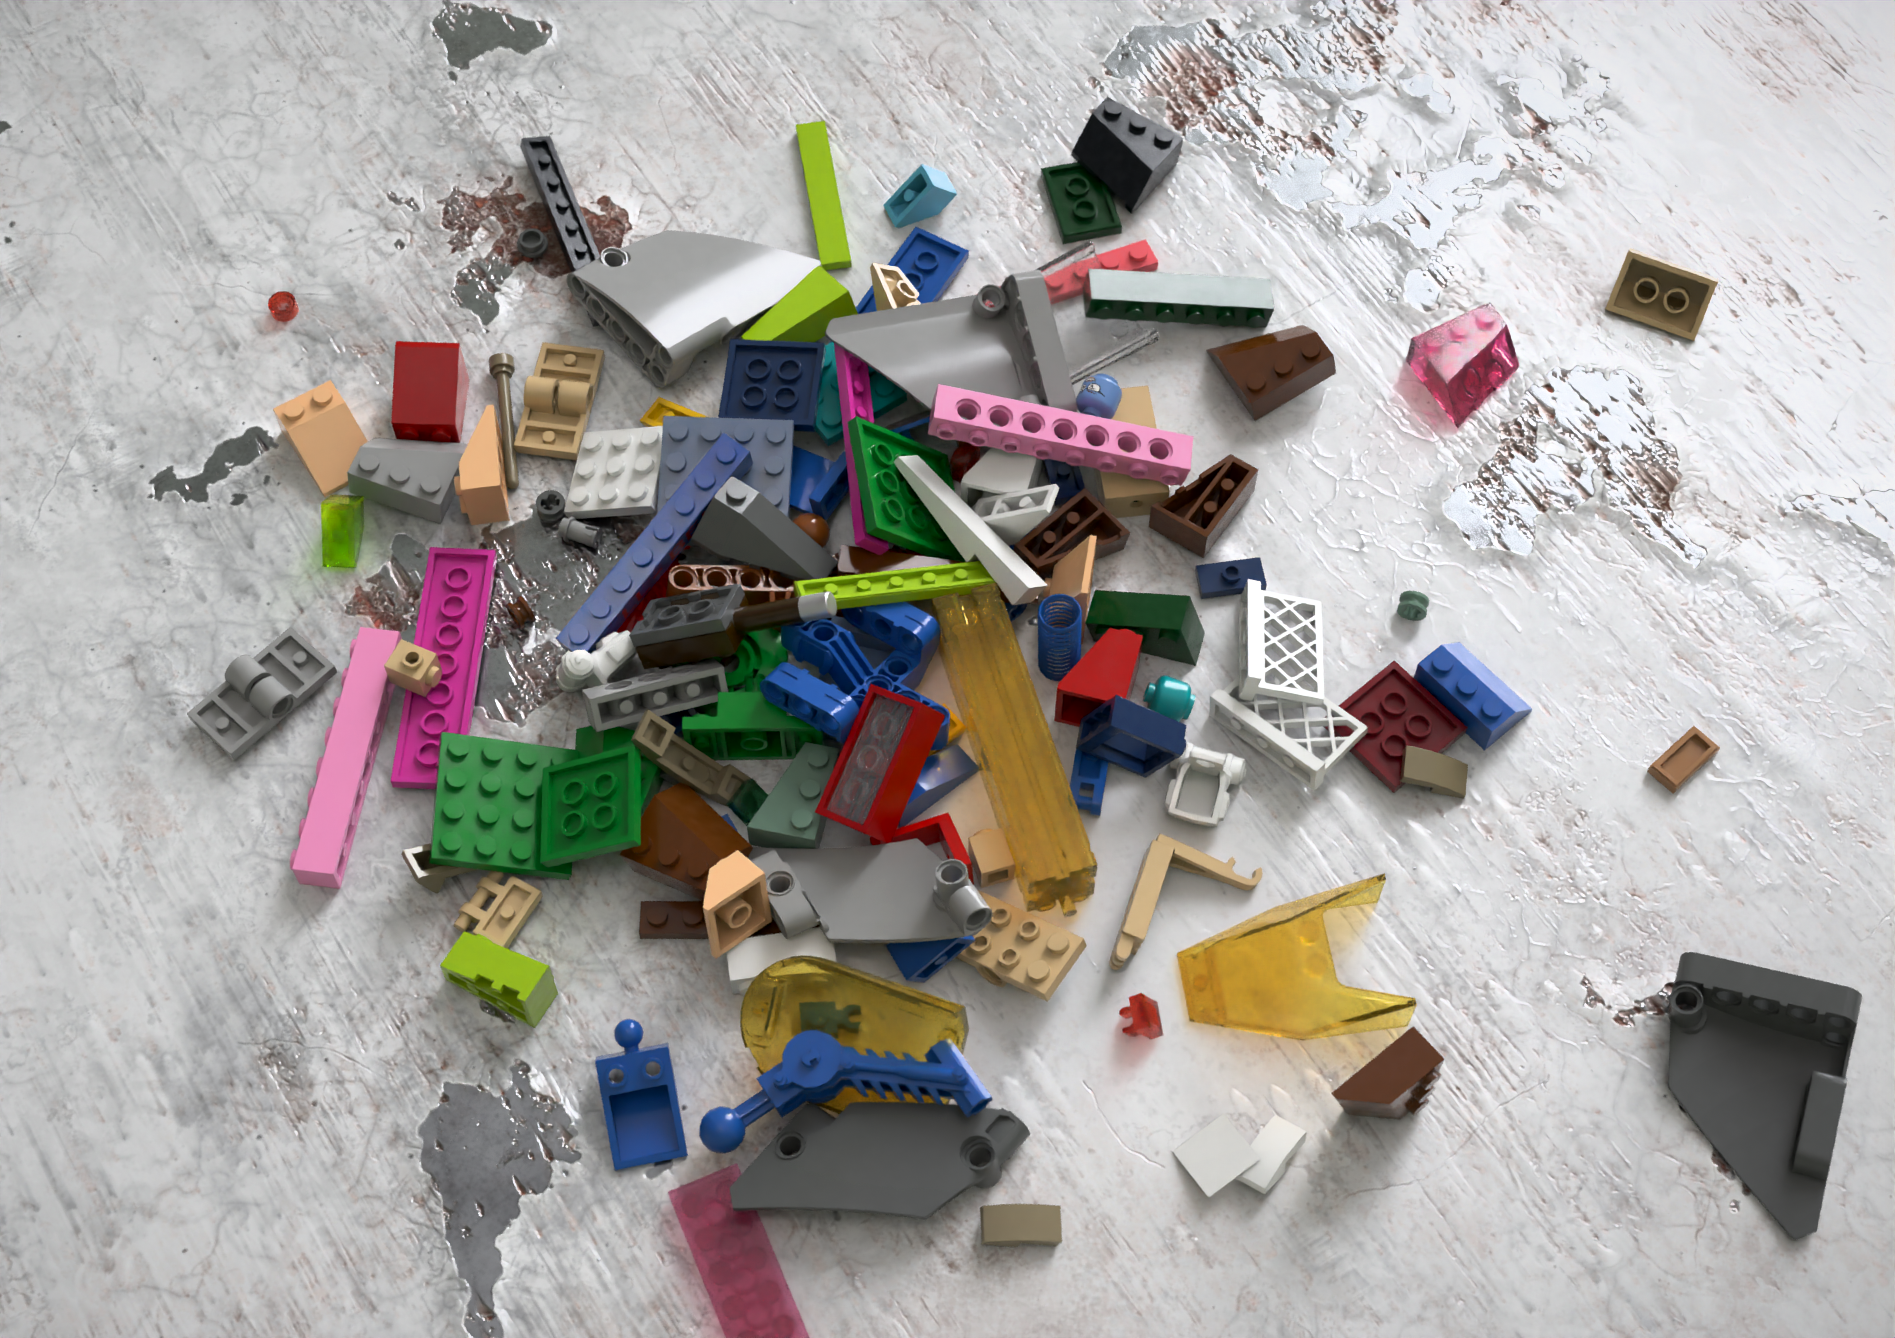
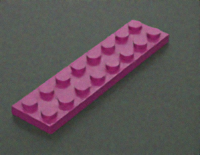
M430 547L414 644L437 654L442 668V676L437 686L431 687L426 697L406 689L390 780L393 788L435 789L441 733L447 732L470 736L497 561L495 550Z

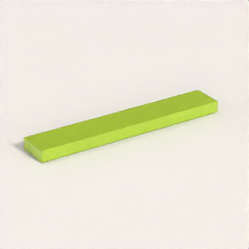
M825 121L796 124V134L821 267L825 271L852 267Z
M981 561L794 581L793 591L795 597L829 591L835 597L837 609L993 592L997 591V583Z

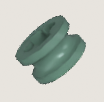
M1405 591L1401 593L1399 598L1400 604L1397 607L1398 614L1412 621L1423 620L1427 615L1426 608L1429 605V598L1418 591Z

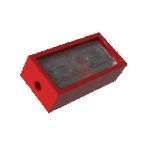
M871 684L815 813L884 843H890L945 715L921 702Z

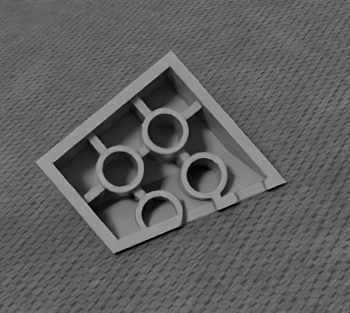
M373 438L360 446L347 472L349 492L441 524L456 493L454 476H460L459 461L468 444Z

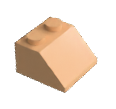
M738 850L709 869L703 910L711 954L714 958L717 959L772 921L765 873Z

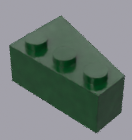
M1095 590L1085 622L1094 642H1097L1109 628L1117 630L1128 629L1135 634L1143 636L1141 653L1194 666L1197 664L1205 634L1191 597L1186 595Z

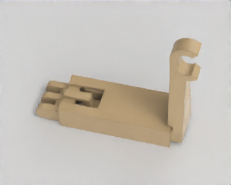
M1159 833L1156 840H1152L1143 856L1109 960V966L1113 970L1121 969L1130 953L1135 955L1141 943L1145 940L1168 866L1215 879L1242 890H1252L1257 886L1262 878L1261 867L1253 872L1252 879H1248L1234 873L1233 866L1236 862L1233 857L1227 863H1224Z

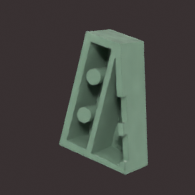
M805 742L748 824L747 832L751 845L764 848L818 849L820 847L827 818L815 813V810L840 756L839 748Z

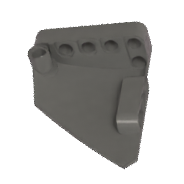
M1685 952L1680 956L1669 1000L1670 1045L1668 1089L1719 1155L1789 1236L1795 1241L1817 1232L1848 1079L1846 1078L1862 994L1854 988L1701 953ZM1680 1004H1688L1691 1005L1694 1009L1690 1011H1684L1678 1008L1677 1006Z

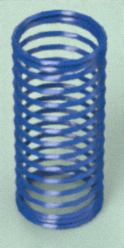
M1066 594L1048 596L1038 607V667L1046 678L1053 681H1061L1068 673L1067 671H1070L1081 659L1082 609L1079 602Z

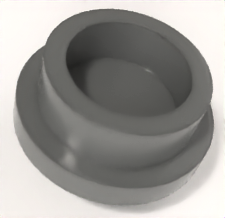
M538 229L524 230L517 241L518 251L528 258L539 257L547 251V238Z

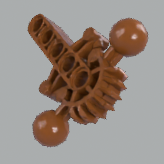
M804 513L793 520L822 548L825 547L830 537V529L825 519L818 514ZM839 553L832 555L839 563ZM683 564L673 567L669 572L666 597L715 588L712 586L723 587L740 583L749 605L794 598L793 588L795 580L782 577L778 571L760 567V570L750 568L749 565ZM838 566L828 578L838 577ZM837 609L835 616L844 618L841 609ZM781 627L772 628L774 630H778L781 634Z

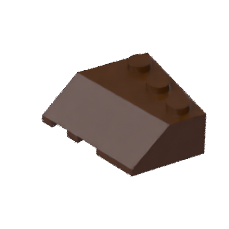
M1413 1026L1331 1094L1348 1115L1397 1120L1402 1119L1409 1112L1414 1116L1429 1103L1427 1097L1435 1090L1433 1085L1442 1076L1439 1070L1445 1059Z

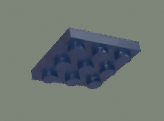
M730 339L718 418L794 420V431L815 432L826 354L825 343Z

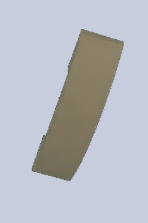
M646 710L631 739L635 746L656 766L677 781L688 785L697 793L734 810L744 811L756 781L731 764L726 766L720 765L675 735L674 731L676 728L650 710Z

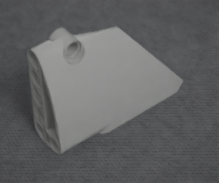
M666 230L621 249L616 247L605 248L601 252L600 258L568 274L566 281L573 296L656 387L664 388L689 372L693 359L698 352L717 341L721 345H725L730 342V339H736L748 331L817 266H821V261L740 239L704 233Z

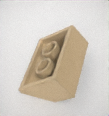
M1630 248L1605 309L1694 341L1719 279Z

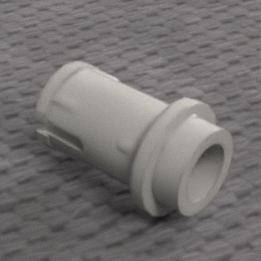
M570 517L569 519H562L558 528V535L563 537L565 542L573 540L592 548H597V544L599 545L602 538V529L578 522L575 517Z

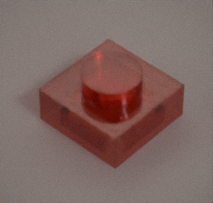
M966 442L962 448L958 447L954 451L950 460L953 480L961 483L963 476L980 460L979 446Z

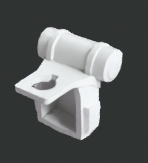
M628 630L621 633L613 631L596 644V651H593L591 654L585 650L573 652L568 650L562 656L561 663L555 669L556 683L559 688L565 692H574L585 685L592 688L608 684V681L637 654L629 636L630 632Z
M1191 743L1186 744L1182 756L1169 763L1170 768L1177 769L1176 779H1171L1167 787L1164 803L1167 807V814L1190 823L1217 827L1219 821H1224L1230 803V794L1226 790L1230 783L1238 785L1246 775L1245 759L1233 756L1234 754L1231 753L1224 754L1196 747Z

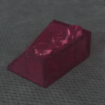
M1490 302L1412 337L1406 356V362L1457 428L1465 422L1466 417L1473 410L1476 411L1483 404V401L1519 368L1508 324Z

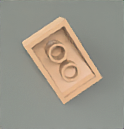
M329 380L273 409L281 431L324 497L348 486L347 472L360 446L368 442L344 399L332 381Z
M494 404L486 406L459 461L460 476H454L456 495L459 496L462 514L468 513L471 525L510 521L502 435Z
M1093 535L1087 537L1054 565L1052 578L1045 579V583L1048 586L1043 591V597L1046 598L1054 594H1066L1079 602L1082 609L1081 644H1083L1093 580L1097 536Z

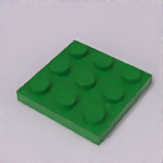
M632 745L543 768L540 863L548 868L641 846V750L638 747Z

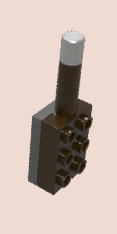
M739 583L650 600L642 613L644 620L636 623L629 636L644 669L655 667L665 669L673 664L684 662L694 664L706 658H727L736 653L746 633L832 618L837 612V604L834 595L827 591L749 605Z

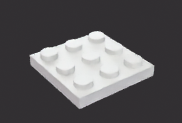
M663 426L584 432L564 509L568 518L575 517L576 519L656 513Z

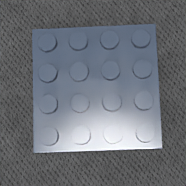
M663 417L657 514L720 436L725 433L750 451L753 464L740 481L760 492L789 518L794 420ZM691 541L687 544V546H697Z

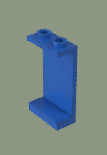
M793 445L790 508L802 513L818 514L827 521L849 491L846 453L843 451L836 462Z

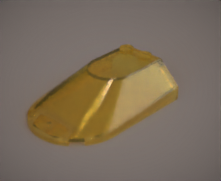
M793 956L782 959L767 967L758 974L747 989L740 1013V1027L745 1048L749 1047L759 1065L757 1070L761 1075L782 1062V1054L787 1043L795 1035L804 1031L818 1030L833 1036L841 1046L853 1047L860 1055L868 1056L865 1050L867 1048L872 1049L879 1057L886 1058L883 1051L885 1050L893 1053L898 1059L905 1060L903 1052L909 1053L916 1061L927 1062L924 1055L933 1045L948 1038H951L963 1055L969 1033L965 1006L816 956ZM845 1087L835 1099L826 1103L814 1104L840 1114L851 1102H918L909 1094H903L906 1101H900L891 1092H885L887 1099H881L873 1090H866L869 1097H863L854 1088ZM922 1096L925 1103H934L929 1097ZM941 1098L943 1104H949L951 1100Z

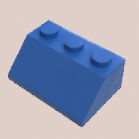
M1460 642L1440 645L1417 665L1413 678L1468 727L1466 734L1484 751L1532 711V708Z

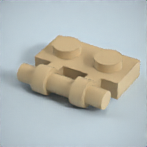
M490 871L487 877H482L477 883L476 888L478 890L469 903L464 902L458 911L460 915L453 925L459 931L466 932L471 923H477L473 930V935H483L493 943L508 948L543 895L541 890L512 875L506 884L502 886L499 883L504 874L502 872ZM494 897L495 900L486 912L482 910L488 898Z

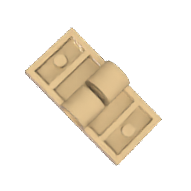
M542 342L534 374L527 377L524 387L525 406L514 442L516 453L577 460L605 360L604 350Z
M978 890L993 912L992 919L979 933L973 935L976 941L955 958L974 966L978 973L993 985L1005 987L1007 983H1010L1048 1002L1087 945L1084 938Z

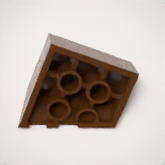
M1304 325L1206 350L1254 421L1336 374L1332 352L1316 331Z
M680 782L654 795L641 817V846L624 849L619 855L634 872L704 901L709 869L737 850L748 858L753 847L692 788Z

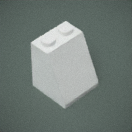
M992 447L963 476L961 499L974 511L978 499L1037 488L1043 460L1032 455L1017 452L1007 453L1002 449Z

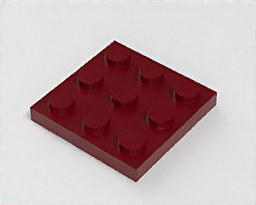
M1395 660L1339 705L1341 709L1368 727L1367 734L1349 751L1393 793L1406 784L1405 782H1400L1402 755L1406 745L1442 754L1460 739L1468 728ZM1347 725L1333 726L1334 737H1349L1354 732ZM1323 726L1327 731H1329L1328 726Z

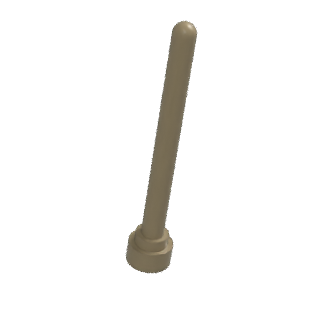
M497 353L488 360L489 372L497 380L506 485L510 489H516L519 486L517 455L514 448L515 434L509 381L515 371L514 358L507 353Z

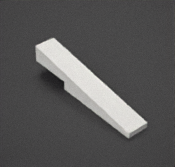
M918 455L898 456L895 459L894 464L965 561H981L1012 605L1031 603L1048 586Z

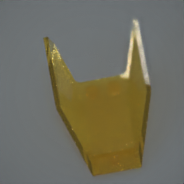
M1385 873L1273 907L1178 952L1177 961L1189 1021L1302 1041L1408 1027L1417 1006L1415 998L1342 985L1338 981L1323 920V914L1329 909L1378 903L1386 881Z

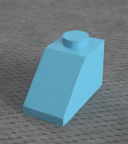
M921 164L883 206L894 226L901 228L938 215L957 196V192L945 172Z

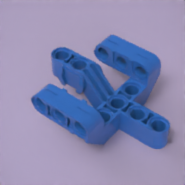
M907 602L841 609L844 618L850 624L895 648L876 669H873L857 646L854 635L827 619L781 627V644L793 653L796 661L800 663L804 660L818 667L819 673L822 675L829 673L837 686L834 684L828 685L810 675V671L805 668L801 670L790 663L782 662L760 682V691L770 703L812 725L818 731H824L826 734L836 737L838 742L845 743L870 685L873 684L921 702L944 714L945 718L931 750H940L947 745L950 727L949 711L940 704L914 691L920 685L940 644V626L934 617Z

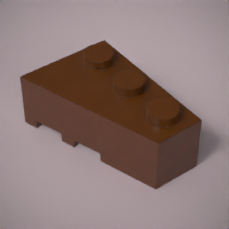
M1232 454L1228 455L1199 474V478L1186 487L1183 485L1176 489L1175 494L1165 501H1158L1151 506L1148 527L1204 558L1254 492L1259 469Z
M1084 488L1014 545L1013 551L1034 572H1039V577L1044 580L1052 577L1055 564L1090 535L1097 536L1095 560L1124 550L1130 532Z

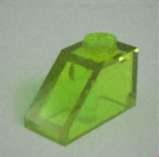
M331 494L321 502L323 567L356 568L364 531V497Z

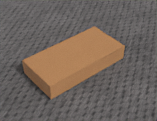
M1693 726L1652 763L1647 772L1674 794L1718 753L1720 747Z

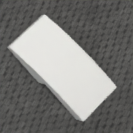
M1275 1115L1251 1144L1252 1149L1261 1159L1237 1176L1236 1179L1266 1194L1285 1173L1286 1162L1305 1143L1307 1131Z

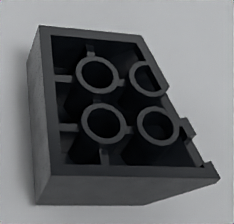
M1107 97L1091 114L1072 150L1071 156L1094 178H1100L1108 186L1107 191L1113 197L1119 196L1126 203L1125 208L1132 214L1176 166L1184 138Z

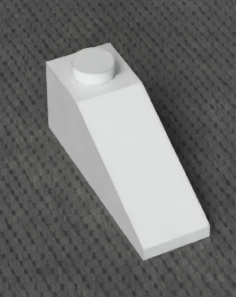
M1057 484L981 498L978 499L974 512L1008 546L1014 545L1050 514L1059 487Z

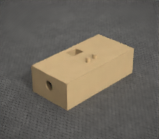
M1149 387L1120 388L1122 390V399L1111 420L1157 429ZM1093 468L1099 501L1115 518L1150 515L1153 504L1158 501L1163 502L1169 498V486L1160 481L1145 478L1135 479L1129 475L1116 472L1107 473Z

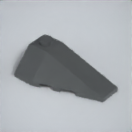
M733 476L714 495L691 537L692 543L719 559L730 562V558L750 563L749 567L760 570V567L778 571L782 577L795 581L828 578L838 566V561L760 492Z

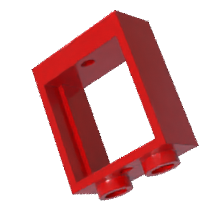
M948 812L896 829L890 843L915 838L920 840L925 846L940 842L947 859H957L966 865L968 877L974 885L972 862ZM873 837L869 838L870 845L886 844Z

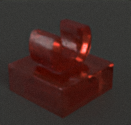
M1143 993L1130 996V1007L1122 1008L1119 1011V1015L1125 1019L1132 1017L1133 1023L1129 1027L1123 1028L1122 1032L1130 1037L1142 1034L1151 1040L1163 1036L1158 1003Z

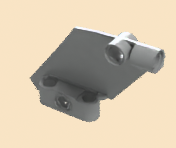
M917 838L901 842L846 848L753 847L748 857L751 862L765 873L771 916L786 939L819 925L829 942L907 943L936 941L976 935L991 921L993 916L992 910L970 881L966 865L957 859L942 860Z

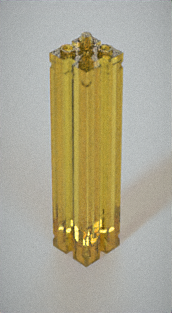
M997 582L972 588L969 595L959 597L958 592L933 598L932 614L938 622L941 631L938 651L962 722L966 726L965 731L976 763L979 766V772L998 828H1002L1015 863L1014 875L1019 890L1023 894L1027 912L1033 910L1039 912L1048 911L1054 908L1057 904L1056 900H1059L1064 916H1073L1077 913L1075 903L1081 902L1094 894L1095 880L1093 877H1096L1097 862L1094 853L1090 850L1089 839L1004 601L1001 600V593Z

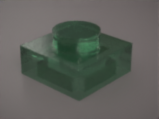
M750 778L742 783L726 805L748 826L768 797V794L753 778Z

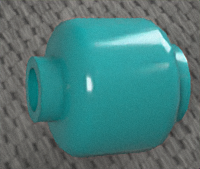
M1163 675L1157 679L1155 684L1148 683L1143 701L1148 703V709L1180 722L1182 719H1188L1194 705L1195 695L1191 694V687L1188 683Z

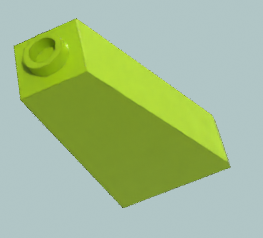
M817 266L746 331L741 338L743 340L816 342L825 336L828 324L833 318L857 315L858 312L850 292L821 266Z

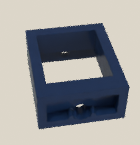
M1115 695L1081 718L1076 749L1146 778L1182 756L1186 748V740L1184 739L1186 725Z

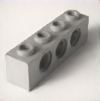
M715 658L582 690L588 721L596 732L638 722L646 710H650L657 716H662L718 702V692H728L723 665Z

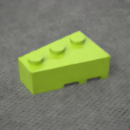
M464 931L440 965L447 981L533 1028L537 1026L558 995L554 976L549 965L497 945L480 934L475 936Z

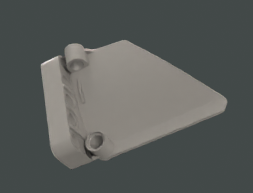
M1040 270L1011 274L1005 278L1001 287L988 284L983 286L977 295L833 318L825 331V336L830 341L875 369L929 411H931L932 400L937 386L941 384L1077 412L1076 397L1046 284ZM982 300H990L995 307H987Z

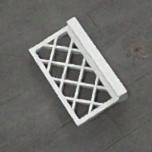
M1248 579L1239 600V699L1252 701L1256 693L1322 706L1324 701L1321 602L1261 590V581ZM1264 603L1274 604L1281 611L1273 614L1264 606ZM1296 610L1312 612V617L1305 620ZM1288 616L1297 626L1289 629L1280 619ZM1272 625L1281 635L1273 638L1264 628ZM1304 631L1313 641L1306 645L1297 634ZM1288 640L1298 650L1290 654L1281 643ZM1272 649L1282 659L1274 663L1265 655V652ZM1304 655L1314 666L1306 669L1297 659ZM1288 664L1298 675L1290 678L1280 668ZM1273 674L1282 684L1273 685L1265 683V677ZM1305 680L1314 688V692L1303 690L1298 683Z
M1280 668V669H1282L1290 678L1295 677L1294 675H1292L1290 672H1288V671L1285 670L1284 668ZM1239 676L1224 690L1218 688L1210 696L1209 716L1314 791L1323 783L1324 775L1368 732L1366 725L1326 697H1324L1322 706L1293 700H1281V698L1277 697V700L1257 701L1256 693L1253 701L1239 702L1232 697L1239 691ZM1275 676L1274 681H1265V683L1273 685L1282 684ZM1303 681L1298 683L1303 690L1314 692V689ZM1306 707H1321L1326 711L1327 718H1308ZM1302 708L1303 719L1284 720L1282 709ZM1278 709L1279 720L1265 721L1259 716L1258 710ZM1347 725L1354 730L1349 737H1334L1333 726ZM1328 726L1329 738H1310L1309 727ZM1304 727L1305 739H1291L1285 735V728ZM1331 746L1332 754L1323 762L1312 754L1311 747Z

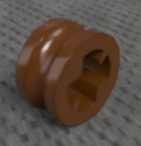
M519 596L516 598V603L512 604L509 602L506 604V608L514 623L522 630L525 628L526 622L534 623L536 618L525 599Z

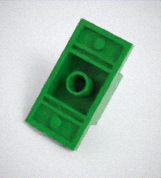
M753 673L747 674L744 677L745 692H718L717 717H710L706 714L682 717L684 741L714 761L794 760L805 742L824 746L823 731H818L803 720L790 716L788 712L770 703L760 691V682L766 677L760 673H756V686H754Z

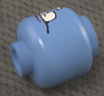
M1102 373L1087 377L1076 398L1078 411L1082 414L1112 419L1122 399V390L1118 386V382L1113 377Z

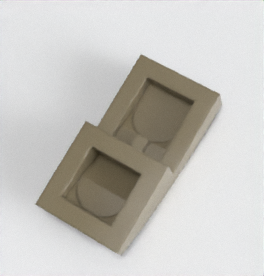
M1406 745L1402 755L1400 782L1430 787V793L1464 799L1466 795L1468 765L1441 753Z
M999 1204L986 1205L980 1208L981 1245L1016 1248L1022 1243L1057 1246L1062 1243L1061 1210L1059 1205Z

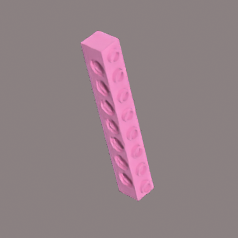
M938 384L932 400L928 434L944 440L953 439L968 442L974 446L1002 449L1007 453L1017 452L1032 455L1042 460L1062 461L1071 466L1081 465L1096 468L1102 472L1121 473L1135 479L1145 478L1160 481L1165 485L1182 486L1191 470L1193 436Z

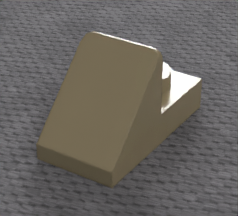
M431 843L403 850L401 854L416 882L434 893L440 892L446 878L477 870L430 864Z

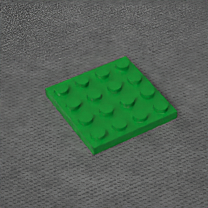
M857 416L847 422L867 533L928 557L966 562L894 464L898 456L918 455L955 492L948 455Z
M442 732L439 738L429 863L569 880L572 875V862L548 868L540 863L542 777L544 767L578 759L579 750Z

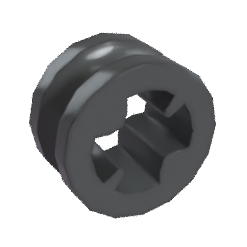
M549 490L537 497V513L542 521L556 523L565 517V499L561 493ZM550 503L556 504L552 510H546V508H549Z

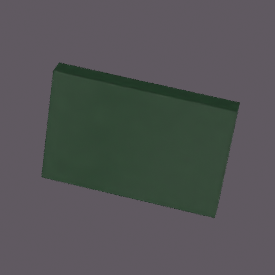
M1078 162L1041 168V178L1063 244L1122 233V225L1113 198L1107 191L1108 186L1100 178H1094Z

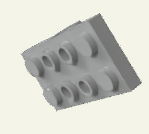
M289 627L254 658L245 654L233 660L226 669V681L191 709L187 715L200 730L235 760L333 677L337 670L328 659L293 628Z

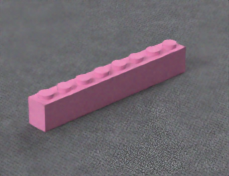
M360 627L357 639H353L351 642L349 668H345L342 673V693L334 701L333 715L335 718L332 727H328L325 733L326 750L324 757L318 759L316 766L317 782L315 788L311 787L308 793V814L306 818L301 820L299 825V846L297 850L294 849L290 857V869L293 870L299 884L341 888L395 684L389 681L384 665L402 639L399 631Z

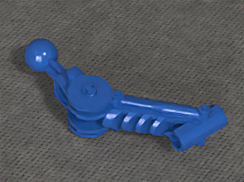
M809 1030L795 1035L784 1049L782 1062L757 1078L763 1090L734 1109L717 1107L709 1110L701 1120L699 1136L702 1144L708 1150L726 1154L736 1150L743 1142L747 1126L775 1108L781 1118H783L806 1101L811 1103L831 1101L845 1087L854 1088L863 1097H869L866 1090H873L881 1099H887L885 1092H891L898 1100L906 1101L903 1094H909L918 1103L923 1104L925 1102L922 1096L929 1097L935 1104L944 1106L941 1098L953 1099L966 1118L982 1111L993 1099L951 1038L941 1040L933 1045L924 1055L927 1062L916 1061L909 1053L903 1052L905 1060L898 1059L893 1053L885 1050L883 1051L886 1058L879 1057L872 1049L867 1048L865 1050L868 1056L860 1055L853 1047L841 1046L833 1036L827 1033Z

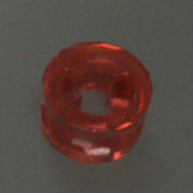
M281 291L269 298L268 308L274 319L282 322L290 321L298 314L299 307L293 294ZM288 303V306H285V310H279L278 307L281 308V304Z

